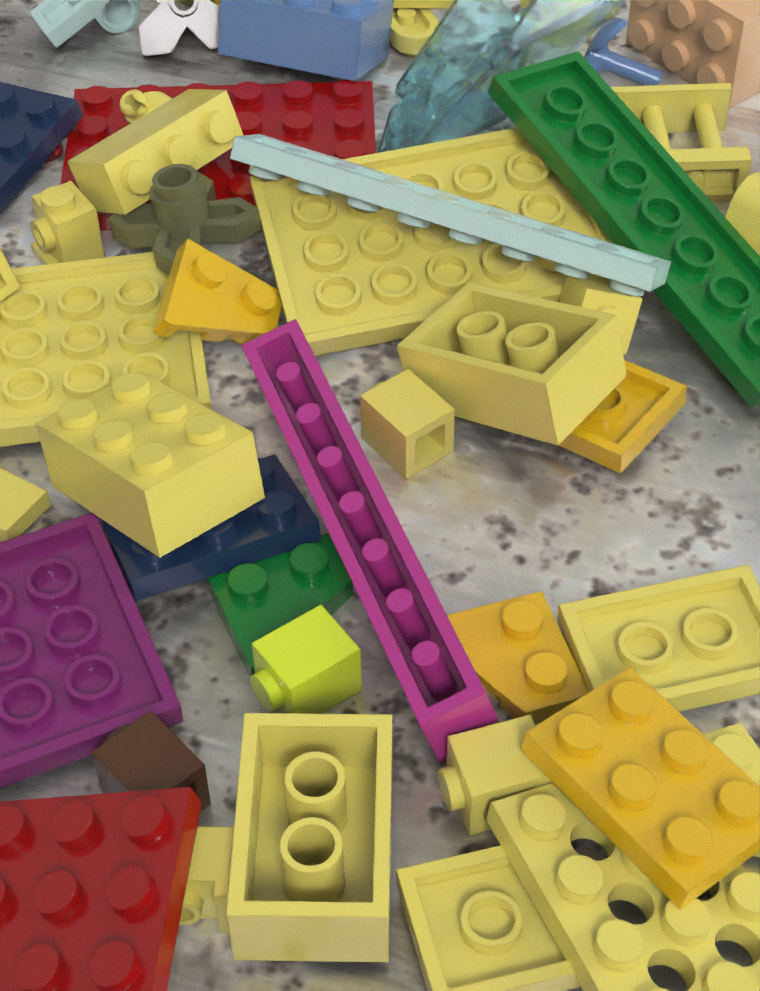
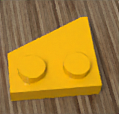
M187 238L176 251L153 332L159 336L171 337L176 330L194 331L200 333L201 340L222 342L230 339L243 345L277 328L282 308L278 290Z
M542 591L447 615L485 691L496 697L500 707L514 719L531 714L534 724L541 723L589 693Z

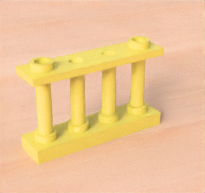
M731 83L611 87L711 202L732 200L737 188L749 176L752 158L748 147H723L719 131H725L732 92ZM698 132L701 148L671 149L668 133Z

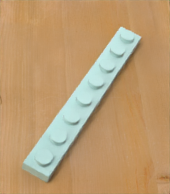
M262 134L234 137L230 159L249 164L248 172L252 175L271 180H280L281 176L284 175L298 180L297 188L302 191L328 196L331 190L347 195L346 203L348 205L366 211H379L380 206L398 212V221L411 226L429 228L432 222L450 228L448 236L461 242L482 244L483 239L502 245V254L518 260L534 261L535 256L555 261L554 269L571 277L586 279L590 273L611 279L609 287L624 294L643 296L645 290L651 292L664 285L671 265V261Z

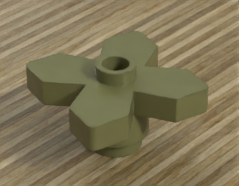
M186 164L169 165L154 174L152 178L153 185L149 192L152 203H143L126 215L113 214L108 218L114 239L129 249L153 247L152 251L156 267L167 275H170L176 251L187 238L204 247V243L239 244L262 229L259 209L241 197L216 200L213 180Z

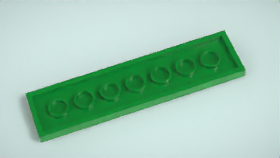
M579 51L493 76L488 94L610 240L616 245L671 261L665 284L653 291L751 408L759 406L760 256Z

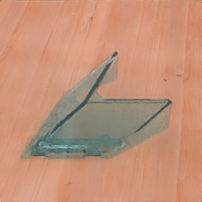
M455 0L398 81L395 93L402 100L389 111L378 153L478 135L504 121L507 115L488 94L493 76L575 52L627 0H533L528 7L520 9L516 15L502 0Z

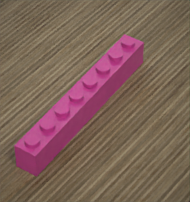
M294 319L241 346L415 717L442 765L447 762L448 736L500 722L476 671L297 320Z

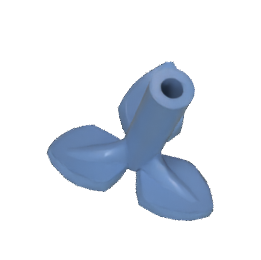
M614 18L600 26L584 56L596 72L605 70L642 86L659 85L663 75L662 71L609 50L608 42L627 25V22L621 18Z

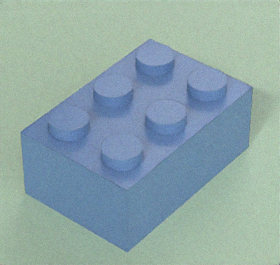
M220 0L218 54L357 81L388 58L394 0Z

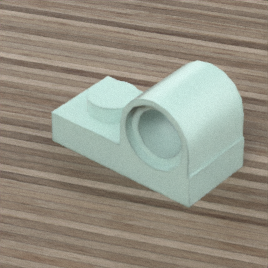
M44 0L30 11V14L57 48L66 40L79 34L82 28L94 18L107 32L114 34L126 32L137 23L140 16V4L138 0Z

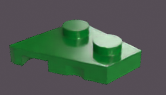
M328 533L321 535L322 541L303 543L291 551L255 563L240 564L231 571L207 578L208 591L249 678L255 673L252 652L253 642L319 605H322L330 615H333L353 596V582Z

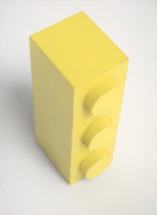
M188 89L67 162L80 191L97 209V212L126 215L151 199L149 192L153 185L152 178L158 170L173 164H186L198 170L230 150L235 136L244 135L227 90Z

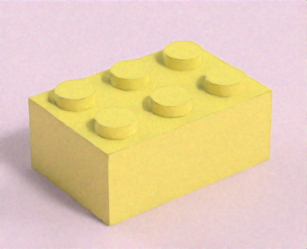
M470 282L397 345L403 371L409 368L455 409V417L557 446L627 377L617 315Z
M142 371L123 374L115 378L110 386L84 399L66 402L59 407L56 413L35 423L52 486L159 558L265 498L253 432Z
M244 713L226 912L233 960L389 962L393 786L392 715Z

